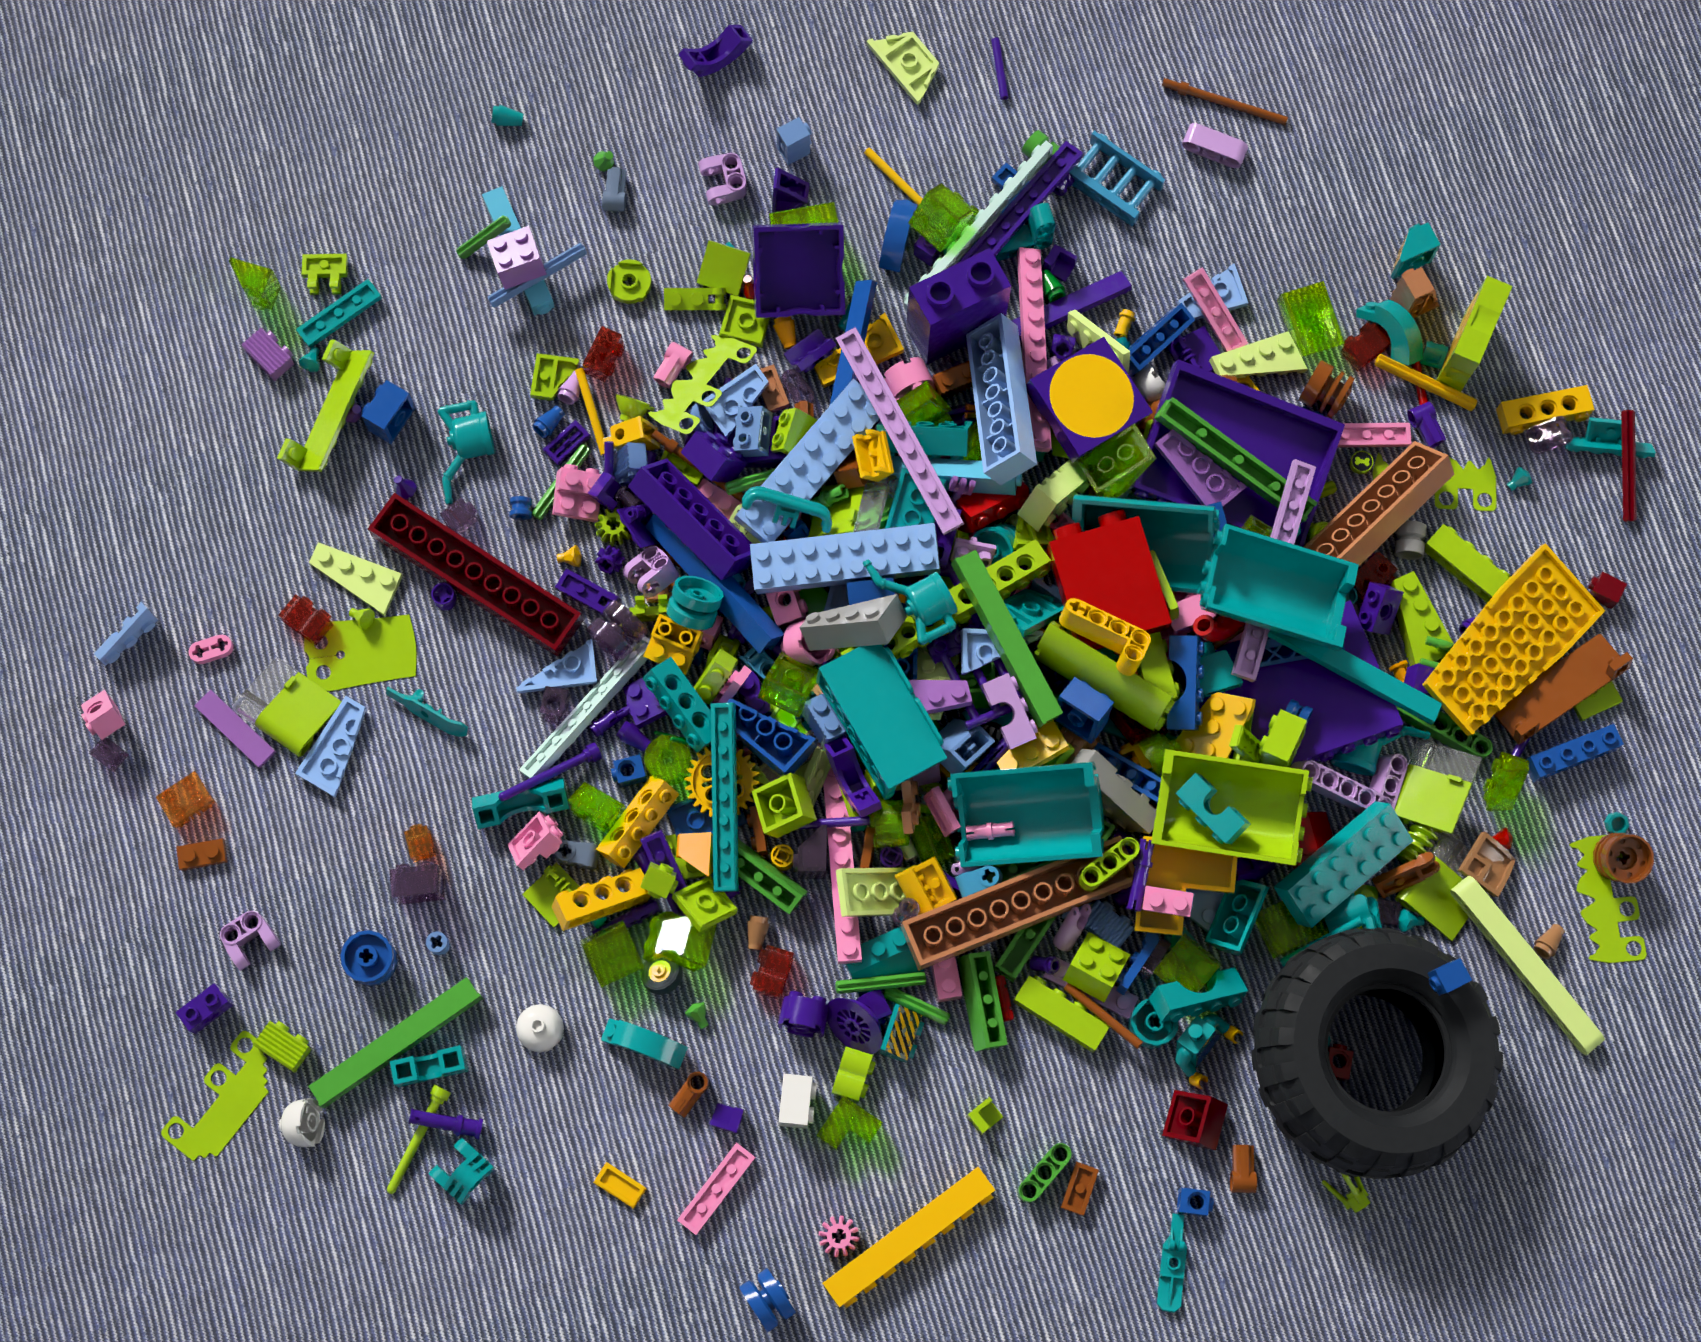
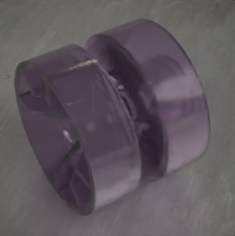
M612 600L603 610V614L609 623L597 617L586 630L604 652L612 655L619 661H623L632 651L629 642L625 638L638 644L648 634V630L631 611L616 600Z

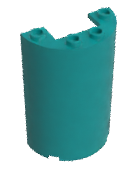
M1074 495L1072 520H1075V523H1080L1082 532L1100 527L1098 517L1113 511L1124 510L1127 519L1139 516L1149 550L1156 552L1171 590L1197 593L1199 584L1204 580L1205 574H1202L1204 562L1210 559L1215 545L1213 544V539L1216 531H1219L1220 528L1219 510H1216L1215 506Z
M1225 524L1221 531H1216L1213 539V544L1215 545L1210 559L1204 562L1202 574H1205L1204 580L1200 582L1197 594L1201 595L1199 606L1202 610L1339 651L1343 648L1347 627L1341 625L1347 593L1354 587L1359 564L1229 524Z
M1083 762L951 773L950 777L947 778L948 790L952 791L955 810H959V819L957 820L961 827L957 832L961 833L962 840L956 846L955 854L956 860L960 861L961 867L1102 857L1104 839H1101L1104 831V815L1099 775L1094 774V770H1096L1095 763ZM987 822H1014L1013 828H1007V830L1015 829V836L996 837L994 840H988V838L967 840L966 835L974 833H966V826L983 825L987 824Z

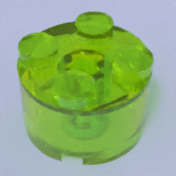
M660 735L646 748L644 763L649 776L655 779L665 780L670 786L679 784L684 781V778L689 776L688 768H692L689 748L687 745L670 740L671 737L675 736ZM669 757H671L673 762H668L667 764H665L664 759H669Z
M903 799L880 801L882 809L870 814L871 828H875L876 834L873 835L874 847L909 846L910 834H904L901 816L904 804Z

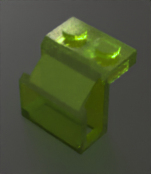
M670 911L663 912L653 917L650 922V933L644 943L643 949L645 951L642 959L653 962L663 957L692 972L705 968L717 924L699 932L687 917H681Z

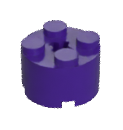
M790 991L789 996L783 998L778 1028L782 1029L783 1025L787 1027L788 1033L797 1036L813 1038L814 1033H819V1037H823L829 1014V1006L826 1004L827 999L820 996H813V998L803 997V993Z

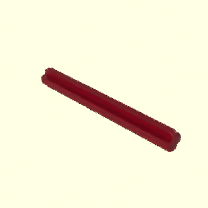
M1623 410L1621 412L1623 520L1631 522L1637 519L1635 411Z

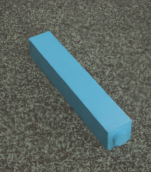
M502 186L482 194L492 222L502 215L507 216L511 222V226L500 233L499 236L521 229ZM544 279L524 291L534 316L546 314L554 308L553 299Z
M891 456L894 473L881 480L880 487L897 488L902 468L907 469L900 456ZM928 458L938 477L947 480L945 484L946 491H950L949 482L953 475L958 476L957 483L960 482L961 478L967 479L966 485L969 484L970 480L976 481L972 493L1016 495L1017 486L1022 484V474L1008 482L999 485L983 473L982 461Z

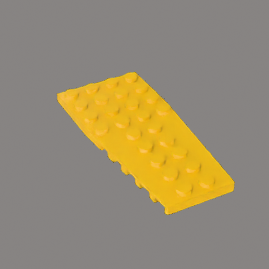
M1545 543L1497 590L1422 685L1435 700L1442 703L1441 707L1467 736L1473 735L1496 712L1502 710L1512 698L1518 696L1522 692L1521 690L1535 681L1537 676L1559 660L1605 610Z

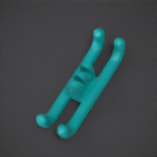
M761 486L748 489L742 497V507L745 510L750 509L755 500L776 504L772 519L773 523L777 524L779 515L783 516L781 525L786 526L788 518H791L790 528L794 529L799 513L803 512L821 518V526L824 533L831 531L832 519L830 511L820 503Z

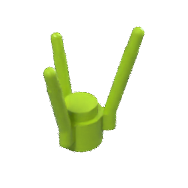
M1342 1174L1351 1190L1346 1194L1348 1199L1344 1198L1327 1181H1322V1184L1343 1203L1347 1210L1352 1208L1354 1213H1357L1371 1203L1367 1198L1369 1194L1364 1189L1360 1177H1354L1358 1186L1355 1188L1349 1176Z

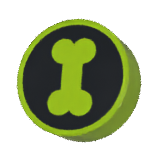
M1357 451L1350 459V468L1357 474H1366L1373 466V458L1366 451Z

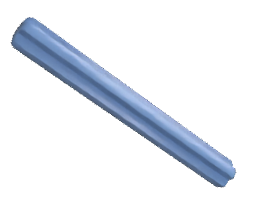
M579 243L544 263L547 275L508 289L503 287L489 295V303L495 308L585 256L587 251L584 245Z

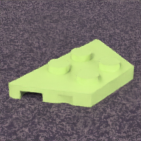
M914 32L903 33L899 36L890 35L886 36V39L876 41L873 38L868 39L866 45L916 105L920 104L939 68V62Z

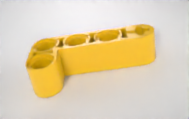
M1071 598L1066 602L1059 617L1060 624L1066 629L1119 653L1120 656L1116 667L1120 673L1126 676L1136 673L1151 642L1150 635L1143 629L1076 598Z

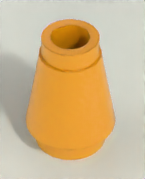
M791 316L774 319L775 325L773 327L784 349L792 348L796 345L794 320Z

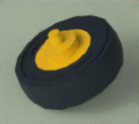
M661 952L650 956L641 968L643 985L651 993L658 995L668 994L675 990L683 977V968L679 960L670 953Z

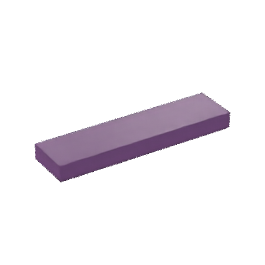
M212 690L207 692L194 705L258 768H261L276 753L269 744Z

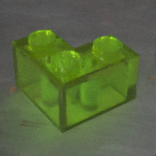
M843 1095L816 1135V1138L837 1151L850 1131L870 1145L882 1127L883 1122Z

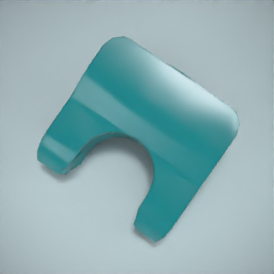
M1362 894L1346 898L1324 917L1329 932L1359 916H1362L1365 924L1362 926L1363 929L1382 928L1377 900L1373 897L1366 898Z

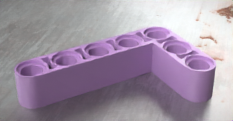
M1402 754L1381 756L1377 763L1376 774L1372 777L1369 787L1312 760L1295 762L1290 768L1302 770L1305 768V770H1309L1308 777H1313L1311 790L1362 813L1375 801L1389 803L1395 809L1408 763Z

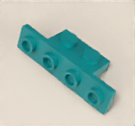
M1590 417L1585 437L1563 436L1562 442L1564 447L1571 452L1590 451L1594 454L1612 453L1616 456H1622L1621 420ZM1635 442L1636 457H1655L1656 452L1652 444Z

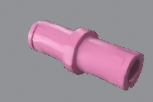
M987 822V824L968 825L966 826V833H974L966 835L967 840L986 838L994 840L996 837L1015 836V829L1007 830V828H1013L1014 822Z

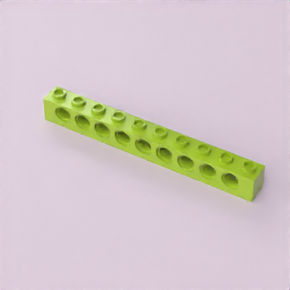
M1035 539L986 569L1000 596L1005 600L1014 590H1022L1029 585L1031 580L1035 578L1040 579L1047 575L1050 570L1051 559ZM1027 565L1030 569L1023 570L1019 566ZM1003 576H1007L1011 580L1003 581L1000 578ZM959 583L949 589L958 611L952 617L956 624H964L977 612L972 603L964 604L961 601L969 599L962 584ZM910 615L907 616L888 644L894 646L891 651L897 660L900 657L902 659L908 657L915 648L919 646L924 647L929 643L925 645L919 644L916 621ZM941 619L933 623V626L926 627V632L928 633L945 624L944 620ZM911 633L914 637L905 638L903 634ZM849 647L848 649L841 652L840 656L858 647Z

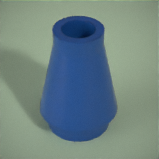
M554 406L551 410L535 419L532 427L542 438L551 436L560 420L565 416V413L560 407Z

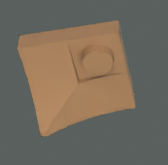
M1481 832L1457 871L1466 877H1473L1486 892L1493 897H1499L1511 874L1516 859L1488 833Z

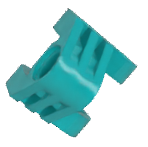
M461 1137L454 1144V1147L466 1160L455 1169L451 1176L437 1164L428 1174L457 1202L463 1205L471 1196L470 1193L484 1177H488L493 1172L495 1167Z

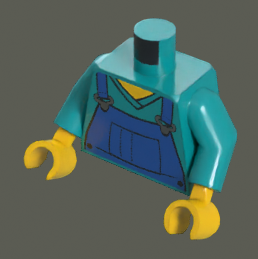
M1211 1013L1203 1018L1196 1016L1177 1041L1175 1061L1186 1076L1189 1077V1084L1199 1089H1202L1200 1081L1202 1080L1207 1083L1208 1077L1196 1072V1068L1222 1036V1033L1234 1044L1238 1043L1234 1040L1236 1034L1239 1033L1243 1036L1242 1031L1232 1025L1230 1026L1229 1023L1216 1014Z

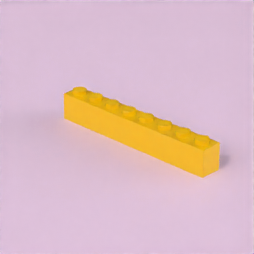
M979 1167L975 1168L822 1283L839 1308L844 1305L847 1309L858 1300L856 1298L858 1293L863 1290L867 1294L877 1286L875 1281L882 1275L885 1279L897 1271L894 1266L901 1261L904 1264L908 1263L916 1257L914 1251L921 1246L925 1250L936 1242L933 1237L938 1233L942 1232L945 1235L955 1227L953 1222L961 1217L964 1221L974 1213L972 1208L978 1203L984 1206L994 1198L992 1196V1193L995 1191L994 1187Z

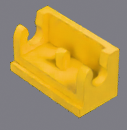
M867 429L865 430L866 435L856 434L852 436L860 478L879 482L894 473L886 431Z

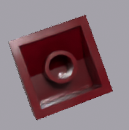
M1174 1090L1162 1136L1216 1151L1228 1104L1212 1096Z

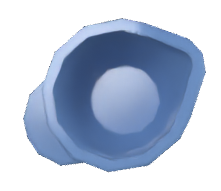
M695 402L687 411V413L700 419V422L692 432L708 431L712 433L714 428L712 418L702 404ZM691 418L681 420L684 429L692 427L693 420Z

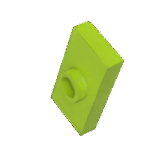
M1235 725L1229 746L1245 761L1260 762L1261 756L1258 753L1261 741L1243 725Z

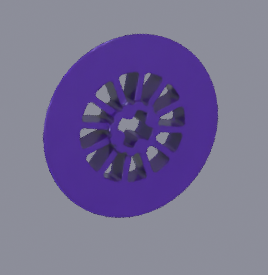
M835 998L828 1002V1025L834 1035L845 1046L868 1054H875L880 1050L882 1046L881 1026L870 1008L854 999Z

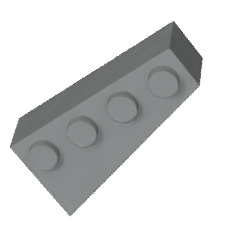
M894 594L818 613H811L799 628L810 651L880 645L890 642L907 616L898 595Z
M1081 749L1072 763H1095L1096 770H1094V774L1099 775L1103 814L1113 821L1112 824L1116 826V829L1150 834L1154 828L1157 807L1153 808L1148 804L1150 799L1144 793L1139 794L1131 788L1133 783L1130 780L1115 774L1117 769L1099 752Z

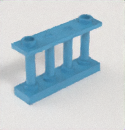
M1094 130L1090 139V144L1093 146L1079 164L1075 165L1069 172L1074 178L1072 186L1133 227L1140 213L1137 207L1153 187L1161 191L1165 179L1161 173L1151 170L1113 144L1106 135L1099 134ZM1099 151H1102L1111 158L1097 176L1091 178L1084 173V170ZM1119 163L1127 168L1128 171L1113 190H1108L1102 186V182L1116 164ZM1137 175L1146 183L1131 202H1125L1119 195L1133 177Z

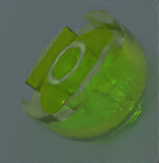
M1152 734L1138 743L1144 756L1150 761L1152 768L1159 777H1162L1165 749L1182 750L1175 738L1170 740L1163 734Z

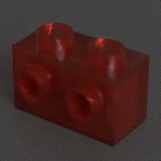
M601 326L582 364L585 374L603 382L606 381L608 376H612L616 367L614 363L617 357H621L625 350L622 334Z
M1379 551L1357 571L1354 588L1358 594L1357 601L1361 605L1370 582L1390 586L1396 579L1394 575L1398 569Z

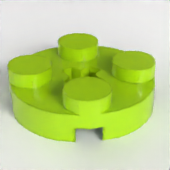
M622 260L614 268H611L607 275L608 289L613 299L621 303L633 304L642 302L651 290L650 272L637 260ZM628 277H632V281H635L631 286L623 283V281L628 280Z

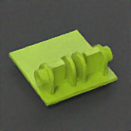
M557 862L553 866L549 865L543 871L544 874L522 894L553 928L559 924L552 909L556 895L562 891L568 890L571 892L580 887Z

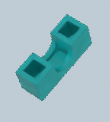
M1194 773L1176 792L1181 798L1179 803L1188 811L1192 809L1197 814L1195 819L1203 827L1208 826L1213 831L1212 836L1219 843L1232 845L1251 823L1235 807L1228 806L1221 814L1215 815L1210 809V800L1218 790L1201 774Z
M461 1045L437 1050V1053L427 1056H411L390 1061L393 1083L398 1088L469 1072L465 1050Z

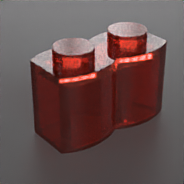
M1367 322L1359 329L1360 334L1355 337L1351 335L1342 343L1343 348L1340 352L1357 372L1391 346L1388 333L1376 322L1372 324Z
M295 594L278 614V617L291 629L317 646L333 627V623L330 620L331 615L323 609L318 611L313 608L314 603L303 595L300 598Z
M767 945L765 950L761 949L757 963H761L758 972H753L750 980L753 992L780 1000L794 960V953L771 945Z

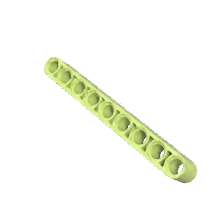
M1467 876L1450 890L1455 901L1574 1046L1587 1056L1605 1040L1603 1034L1473 877Z

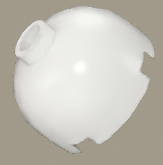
M1149 363L1136 373L1133 378L1134 384L1149 406L1154 401L1161 399L1166 384Z
M538 1004L528 1007L521 1013L517 1021L516 1032L523 1046L530 1051L540 1053L553 1049L560 1042L564 1032V1025L561 1016L555 1009L547 1005Z
M313 1098L301 1099L290 1103L285 1108L279 1122V1127L289 1143L297 1147L315 1146L314 1144L320 1143L322 1140L325 1119L320 1120L319 1111L323 1110L317 1100Z

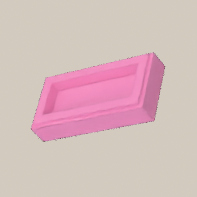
M939 786L932 788L923 796L944 837L952 835L961 827Z

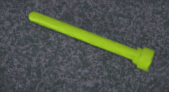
M434 1084L430 1092L432 1094L430 1099L432 1100L426 1112L436 1113L440 1104L443 1105L444 1101L448 1100L451 1092ZM418 1126L387 1187L389 1194L396 1192L428 1127Z

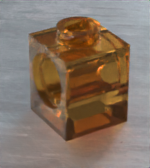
M416 824L410 826L409 830L404 831L409 855L413 862L436 856L431 832L427 825Z

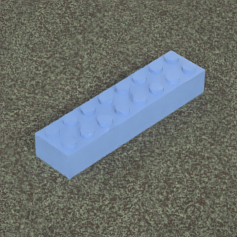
M1000 313L966 334L983 473L999 485H1002L1037 465L1018 326Z
M853 378L761 487L806 500L812 499L838 466L853 451L852 436L856 434L866 435L865 430L871 429L880 419L861 384ZM755 500L748 510L742 507L734 517L736 522L761 543L776 541L792 519L788 518L786 526L781 525L783 516L779 515L777 524L773 523L772 519L777 505L762 500Z
M935 523L750 544L754 590L757 594L844 585L849 582L872 580L866 567L863 565V562L868 559L882 578L896 579L930 575L934 572L941 573Z

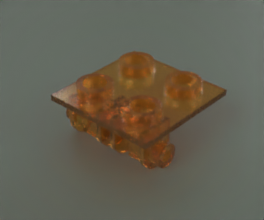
M196 771L156 796L170 823L175 828L179 826L182 828L183 825L191 821L189 817L193 820L195 819L193 814L197 813L200 816L199 810L205 812L216 803Z

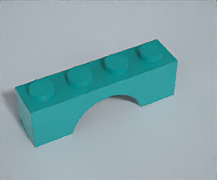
M563 777L545 781L506 801H500L498 795L503 791L472 798V810L477 829L500 825L508 817L520 812L537 810L548 814L569 809V800Z
M1234 967L1217 971L1207 983V992L1205 993L1190 991L1178 981L1158 985L1149 997V1000L1161 1022L1169 1020L1175 1022L1185 1016L1191 1015V1017H1195L1205 1011L1215 1012L1222 1007H1235L1242 1003V999L1248 992V989Z

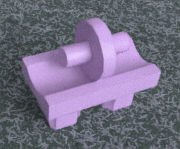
M971 537L970 540L956 538L950 554V560L962 557L976 550L984 566L987 568L992 563L996 552V545L977 542V537Z

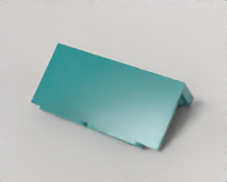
M881 644L860 646L818 668L816 682L847 731L848 738L884 800L893 797L897 785L947 759L941 747L944 741L920 699L916 698L913 693L914 690L889 647L883 648Z

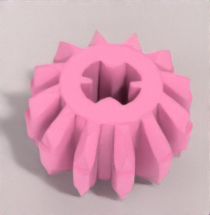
M832 1216L830 1221L833 1226L830 1227L825 1222L822 1224L828 1232L819 1231V1236L827 1237V1239L820 1241L819 1244L824 1246L829 1243L825 1250L827 1254L830 1253L832 1248H835L834 1257L837 1258L839 1249H842L843 1255L846 1257L848 1252L845 1247L848 1246L852 1251L856 1249L850 1243V1240L859 1242V1237L851 1236V1234L858 1232V1227L849 1230L853 1223L851 1219L848 1220L846 1225H843L844 1216H840L839 1224H836L835 1218ZM837 1230H842V1235L846 1234V1239H842L840 1243L834 1242L836 1239H832V1234H836Z

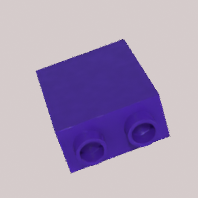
M990 248L909 287L906 329L926 365L964 347L965 342H967L966 334L1000 313L1004 316L1007 315L1011 284Z

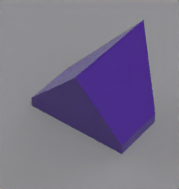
M779 167L775 168L772 221L808 203L810 183Z

